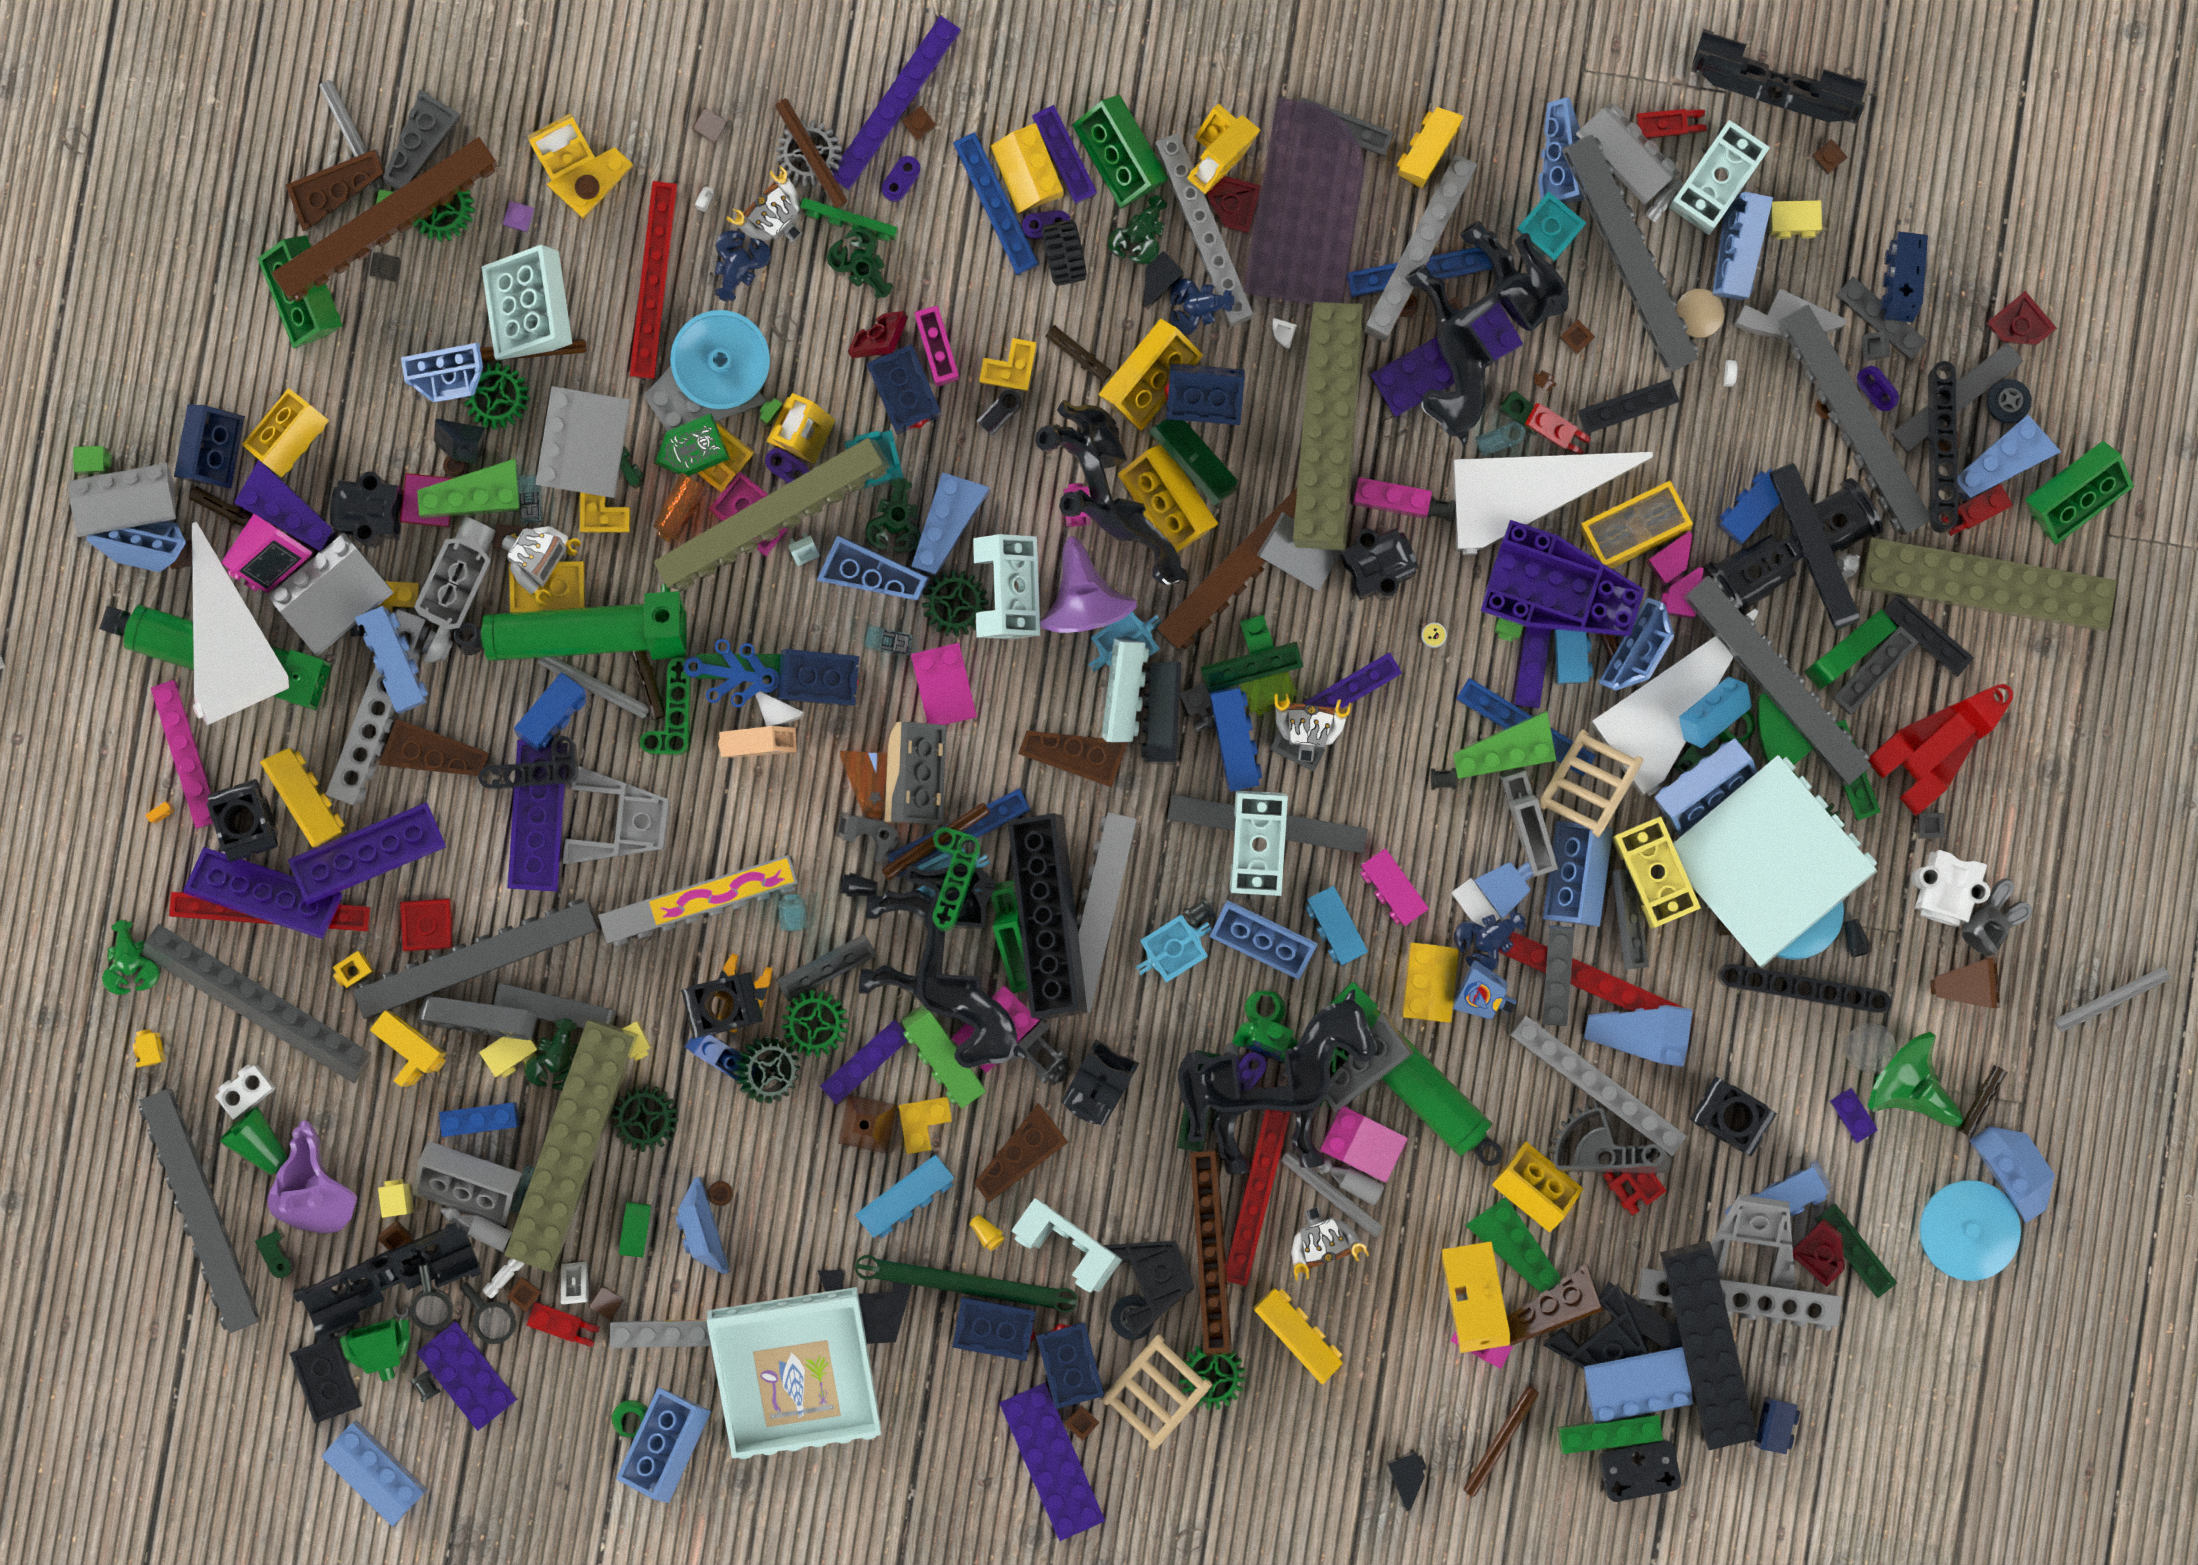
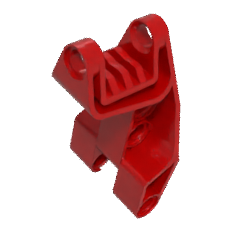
M1998 684L1899 729L1872 753L1867 761L1881 779L1885 778L1900 764L1905 768L1916 782L1899 799L1914 816H1917L1949 788L1953 778L1977 740L1982 739L1996 727L2013 700V691L2006 684ZM1999 688L2004 689L2008 694L2005 702H2003V694L1998 690ZM1994 694L1997 695L1998 701L1995 699Z

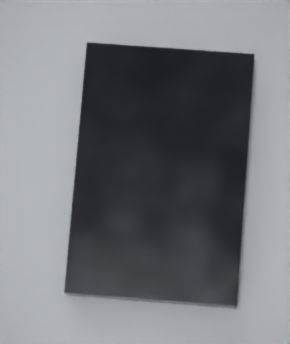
M338 1335L322 1343L318 1342L289 1353L314 1424L363 1406Z

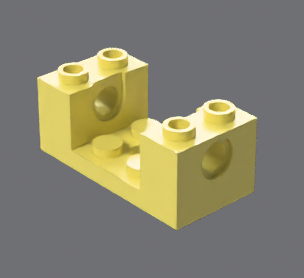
M1661 816L1612 837L1620 860H1625L1644 904L1641 906V909L1650 929L1701 908ZM1654 865L1663 867L1664 876L1661 879L1652 877L1651 868Z

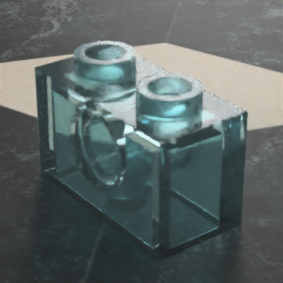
M798 894L783 895L784 900L778 901L780 930L783 932L809 930L806 900L800 899Z

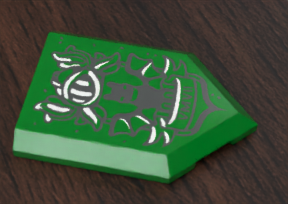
M712 413L667 431L654 464L683 477H688L731 458Z

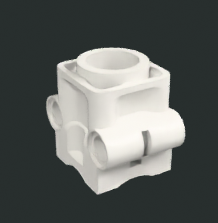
M1941 850L1930 852L1926 867L1916 869L1911 876L1912 884L1917 889H1920L1914 909L1921 911L1920 915L1922 917L1946 925L1959 927L1960 923H1968L1974 904L1985 902L1990 896V888L1987 883L1983 882L1987 865L1977 861L1964 862L1957 859L1953 854ZM1925 872L1930 876L1929 883L1924 881L1923 875ZM1973 887L1976 888L1978 892L1976 898H1974L1971 893Z

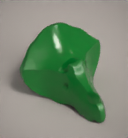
M1929 1031L1913 1038L1903 1048H1900L1883 1072L1875 1078L1876 1083L1873 1086L1868 1102V1108L1872 1112L1889 1108H1900L1924 1114L1943 1125L1950 1127L1961 1126L1963 1123L1961 1112L1942 1087L1933 1066L1932 1056L1936 1040L1935 1034Z

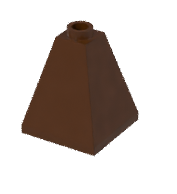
M1987 958L1936 976L1935 980H1930L1931 994L1936 995V997L1987 1008H2001L1997 958Z
M848 1095L838 1144L887 1154L897 1105ZM862 1120L869 1122L868 1129H861L860 1122Z

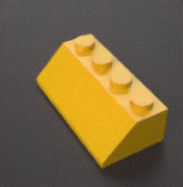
M1160 318L1098 395L1112 409L1138 430L1142 431L1167 401L1164 389L1170 378L1171 363L1196 365L1204 355L1178 328Z
M1160 444L1145 451L1117 474L1135 502L1144 504L1146 511L1143 514L1169 540L1177 553L1218 525V522L1182 468Z
M288 748L260 761L312 847L317 848L345 834L342 828L345 826L344 821L338 813L334 815L329 806L332 805L331 800L325 795V792L321 794L316 785L319 784V781L312 771L308 773L303 764L306 763V760L299 750L295 752L294 749Z
M1274 1287L1252 1308L1323 1385L1343 1364L1339 1359L1342 1354L1333 1344L1330 1347L1327 1346L1323 1341L1326 1336L1317 1326L1311 1328L1307 1324L1306 1320L1309 1317L1300 1307L1295 1310L1289 1304L1292 1299L1283 1289L1277 1291Z

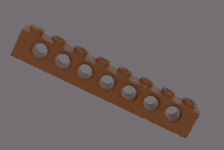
M1216 1151L1190 1153L1204 1354L1207 1356L1232 1354L1218 1154Z

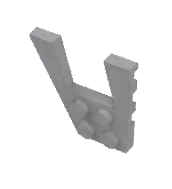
M671 366L643 395L667 431L712 413L715 422H718L727 417L763 406L766 403L761 393L758 392L750 401L736 408L714 410L702 407L691 401L680 390L673 377Z
M578 766V777L572 783L571 790L620 795L615 841L612 844L565 839L563 864L665 849L670 807L669 799Z
M1739 1195L1710 1243L1719 1279H1721L1730 1240L1778 1247L1770 1277V1286L1795 1290L1789 1202Z

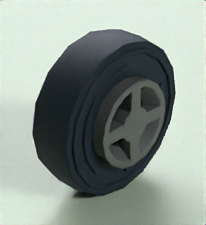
M2005 379L1991 387L1987 395L1986 405L1994 419L2002 423L2012 424L2020 421L2028 414L2031 408L2032 397L2029 389L2022 382L2015 379Z
M1128 1295L1120 1298L1114 1304L1111 1310L1110 1321L1114 1331L1119 1336L1127 1340H1137L1145 1337L1151 1331L1154 1322L1134 1338L1125 1317V1313L1147 1305L1144 1298L1138 1295Z

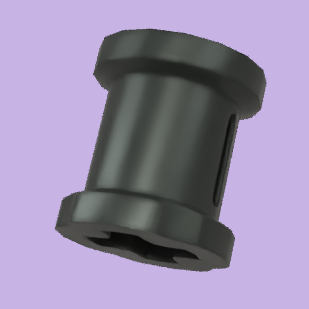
M1431 496L1427 518L1433 516L1444 518L1451 522L1455 500L1448 502L1436 500L1434 496Z
M1431 768V790L1436 788L1456 790V768L1451 770H1435V768Z
M1205 897L1193 907L1183 909L1193 928L1197 927V923L1204 919L1216 916Z
M430 1370L409 1381L418 1390L422 1403L441 1392L433 1383L430 1377Z

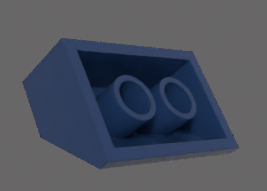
M187 404L174 477L201 484L232 488L245 416L206 405Z

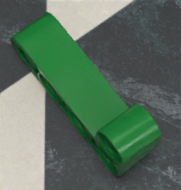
M1881 608L1828 653L1809 666L1804 673L1820 691L1897 629L1896 625Z
M674 658L668 664L665 731H648L642 735L640 746L648 754L679 756L686 753L689 748L692 677H689L682 671L681 680L686 681V684L680 682L673 683V680L678 681V673L674 671V668H678L679 663L684 666L686 661L684 658ZM677 688L685 690V697L680 701L674 700L672 696L673 691ZM678 712L683 713L684 722L678 726L673 725L672 716ZM655 736L659 741L658 746L650 750L646 747V740L649 737ZM675 737L683 739L684 744L680 750H673L671 748V741Z
M943 827L935 832L933 840L939 851L953 857L933 912V922L939 930L950 931L956 925L980 856L981 848L979 841L974 836ZM944 834L952 837V842L948 846L939 844V838ZM967 842H972L976 845L975 851L971 854H966L962 851L963 845ZM958 866H965L968 869L964 877L960 878L954 875V870ZM951 889H956L960 893L955 901L946 899V893ZM944 903L946 906L951 907L948 911V917L951 920L941 924L938 917L945 915L946 907L942 906Z

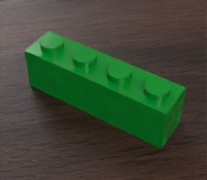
M1656 1413L1625 1417L1600 1423L1588 1422L1557 1427L1560 1452L1562 1454L1663 1440L1660 1417Z

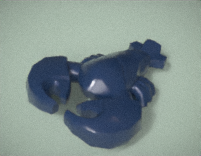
M730 230L719 235L715 247L717 253L725 261V263L718 261L715 266V274L723 275V287L715 290V295L719 296L720 300L725 302L729 300L734 301L736 296L733 291L740 284V281L749 286L756 277L755 274L748 272V270L761 269L768 265L771 259V252L764 241L755 238L750 239L758 247L755 249L749 243V251L753 258L750 259L748 253L743 248L737 249L743 244V241H734V239H745L746 235L744 233Z
M1190 278L1179 279L1173 284L1171 289L1170 303L1176 306V303L1177 305L1184 303L1183 308L1190 317L1179 310L1177 312L1171 311L1170 319L1172 325L1178 328L1183 335H1190L1196 330L1201 318L1204 325L1215 322L1213 312H1217L1222 308L1227 312L1232 311L1235 301L1232 291L1225 290L1223 296L1212 294L1214 285L1203 284L1200 292L1195 282Z
M1516 910L1510 912V919H1505L1498 923L1494 914L1482 918L1485 927L1473 921L1465 920L1460 923L1454 932V941L1461 953L1466 951L1463 940L1467 943V949L1470 948L1475 934V948L1488 952V955L1473 953L1472 957L1477 958L1478 962L1489 970L1493 971L1496 969L1499 963L1498 948L1500 947L1503 953H1507L1514 945L1507 937L1516 928L1524 930L1526 927L1524 923L1525 918L1521 913H1517ZM1467 956L1465 959L1471 967L1474 960Z

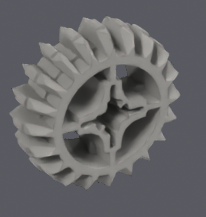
M814 120L810 122V127H807L805 121H801L809 136L819 137L828 145V147L820 145L816 146L822 158L824 155L829 154L826 161L828 168L838 170L839 165L834 161H841L842 156L835 153L842 151V147L835 145L839 138L837 136L831 137L833 130L830 128L824 132L825 124L823 123L817 129ZM784 130V134L788 138L780 137L778 139L779 143L784 146L776 147V152L782 154L776 157V161L784 162L781 166L787 170L788 178L794 175L793 184L796 185L802 179V186L807 187L808 180H811L812 186L816 187V179L818 178L801 149L799 148L793 150V153H789L795 139L789 130ZM796 160V162L805 163L808 172L796 169L790 161Z

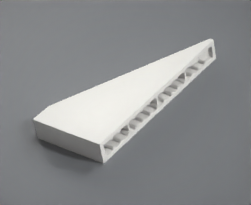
M1653 452L1454 460L1452 464L1456 551H1462V555L1477 554V550H1482L1503 539L1510 520L1529 525L1649 461L1653 457Z
M195 522L192 523L195 696L193 709L199 719L203 718L206 725H209L288 689L289 681L287 673L198 523Z
M1754 609L1747 616L1754 621L1758 611ZM1716 636L1590 722L1604 744L1633 758L1639 756L1644 759L1632 781L1640 796L1645 793L1651 796L1661 789L1659 784L1665 780L1686 742L1683 739L1679 716L1719 684L1733 659L1731 653ZM1617 761L1624 773H1626L1629 766Z

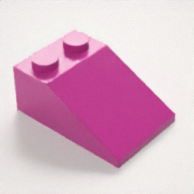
M959 643L911 654L928 724L947 725L977 717Z
M1005 985L992 997L1009 1013L1016 1028L1017 1043L1039 1022V1020L1031 1018L1030 1011ZM965 1024L952 1039L958 1045H961L971 1037L975 1028ZM996 1064L980 1065V1067L987 1074Z
M1344 1106L1337 1111L1319 1150L1386 1183L1408 1138Z

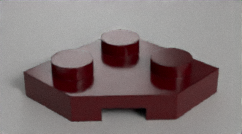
M1224 176L1209 190L1207 199L1224 228L1249 234L1261 185Z
M2026 291L1986 323L2001 342L2038 345L2057 329Z
M904 311L884 313L875 319L877 324L869 330L865 331L863 328L857 332L848 349L851 358L893 353L908 320Z
M1823 1218L1793 1247V1258L1826 1287L1843 1272L1845 1264L1842 1234Z

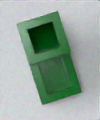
M1264 615L1240 621L1248 654L1274 647Z

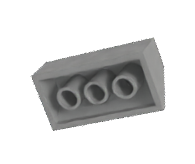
M1611 102L1589 120L1576 135L1582 139L1593 134L1594 138L1597 137L1603 147L1601 153L1605 161L1608 160L1614 174L1645 205L1662 192L1680 172L1676 169L1675 163L1671 159L1665 158L1659 151L1658 146L1642 134L1640 127L1635 123H1631L1624 116V111Z
M167 463L69 481V499L78 537L176 519L175 482Z
M428 1141L418 1160L412 1194L450 1208H456L471 1215H479L491 1222L506 1227L519 1191L522 1173Z

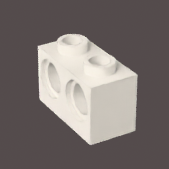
M248 1064L237 1073L239 1077L233 1082L228 1080L218 1088L219 1093L215 1098L233 1120H238L277 1089L259 1065L251 1067ZM253 1075L257 1076L260 1081L259 1087L255 1090L251 1089L248 1084L250 1077ZM233 1091L240 1095V1101L237 1105H232L229 1101V1095Z

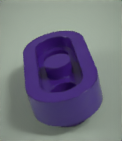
M912 156L900 158L884 180L882 193L888 201H901L919 177L921 168L916 158ZM906 164L912 165L913 168L910 172L904 171L903 167ZM896 184L899 189L896 192H891L889 190L891 185Z
M1061 210L1032 213L1024 218L1022 230L1030 239H1043V225L1053 224L1056 219H1062L1063 221L1071 219L1066 212ZM1034 221L1038 222L1039 227L1037 229H1031L1030 223Z
M1867 366L1858 373L1857 383L1876 408L1881 411H1890L1898 404L1899 394L1880 369L1875 366Z
M781 448L770 450L765 457V464L769 471L786 483L795 480L794 474L796 472H802L803 475L809 472L805 464ZM777 457L783 460L780 466H776L773 463Z
M1249 1053L1239 1063L1241 1080L1244 1083L1243 1090L1252 1089L1266 1070L1265 1058L1259 1053ZM1255 1060L1258 1062L1256 1070L1249 1068L1250 1061Z

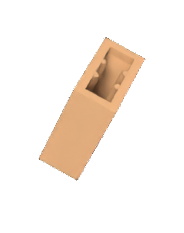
M767 726L719 732L718 747L721 757L734 758L797 752L796 730L793 727Z

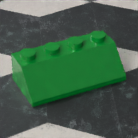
M1120 94L1101 100L1072 124L1120 209L1151 193L1169 179Z
M307 235L283 239L257 258L293 349L326 337L343 326L326 284L319 288L315 286L308 290L309 294L302 300L290 302L271 274L311 247Z
M2103 440L2025 498V501L2033 518L2052 543L2057 545L2131 490L2134 485L2121 454Z

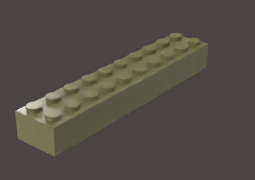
M1313 303L1293 541L1296 548L1345 550L1365 323L1363 304Z
M868 437L653 562L668 588L686 590L695 584L693 580L699 577L704 579L716 572L714 568L719 565L727 566L735 562L738 554L743 552L748 554L759 547L757 545L763 540L769 542L780 535L778 531L784 528L789 530L801 523L800 519L804 516H815L823 510L821 507L825 504L830 503L833 505L844 499V493L848 491L856 492L866 486L865 481L871 478L877 480L887 474L886 469L891 466L877 441Z
M1870 538L1866 543L1859 590L1894 596L1899 594L1911 599L2103 632L2110 628L2117 580Z
M594 1018L587 1020L504 1256L551 1273L556 1269L638 1034Z

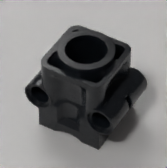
M371 471L363 473L358 482L339 480L331 496L330 524L340 534L353 535L358 542L367 548L378 547L383 539L400 540L401 526L398 515L402 507L404 490L399 489L398 485L387 484L379 475ZM377 481L375 489L370 490V485ZM372 530L371 536L368 539H364L365 533Z
M1397 528L1379 536L1372 529H1363L1358 533L1354 546L1343 550L1340 555L1344 568L1351 573L1354 579V590L1359 601L1373 595L1381 601L1391 600L1399 589V583L1413 578L1416 575V569L1419 568L1407 537L1403 532L1399 533ZM1360 539H1370L1372 542V546L1364 547L1361 544ZM1380 584H1390L1392 592L1386 593L1382 591Z
M257 779L235 785L233 789L228 787L208 794L209 802L206 804L216 830L221 851L225 852L230 863L250 857L254 852L259 854L278 847V830L268 799L262 793ZM249 808L254 815L253 826L248 832L240 834L235 825L236 817L240 811Z
M751 972L724 977L689 986L681 990L686 1012H689L690 1015L688 1016V1021L693 1039L763 1021L759 1001L755 999V994L757 993ZM722 991H726L732 996L735 1006L733 1013L724 1020L716 1017L712 1011V1001Z
M1096 1039L1062 1098V1104L1078 1118L1089 1123L1105 1126L1139 1063L1129 1057L1116 1054L1108 1045Z
M1715 1076L1703 1095L1705 1097L1704 1100H1700L1689 1120L1736 1150L1752 1157L1763 1139L1762 1134L1767 1132L1777 1113L1738 1087L1730 1085ZM1735 1102L1743 1108L1745 1121L1739 1129L1732 1131L1726 1126L1723 1114L1725 1109Z

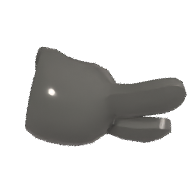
M2004 878L1994 885L1986 905L1971 914L1969 922L1964 923L1962 926L1963 939L1969 946L1984 955L1990 956L1995 954L2005 941L2009 929L2026 921L2032 914L2031 906L2023 901L2016 902L2002 913L2000 912V908L2014 890V884L2010 879Z

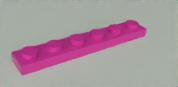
M176 680L150 687L195 828L199 829L211 825L213 821L206 803L209 802L208 794L212 793Z

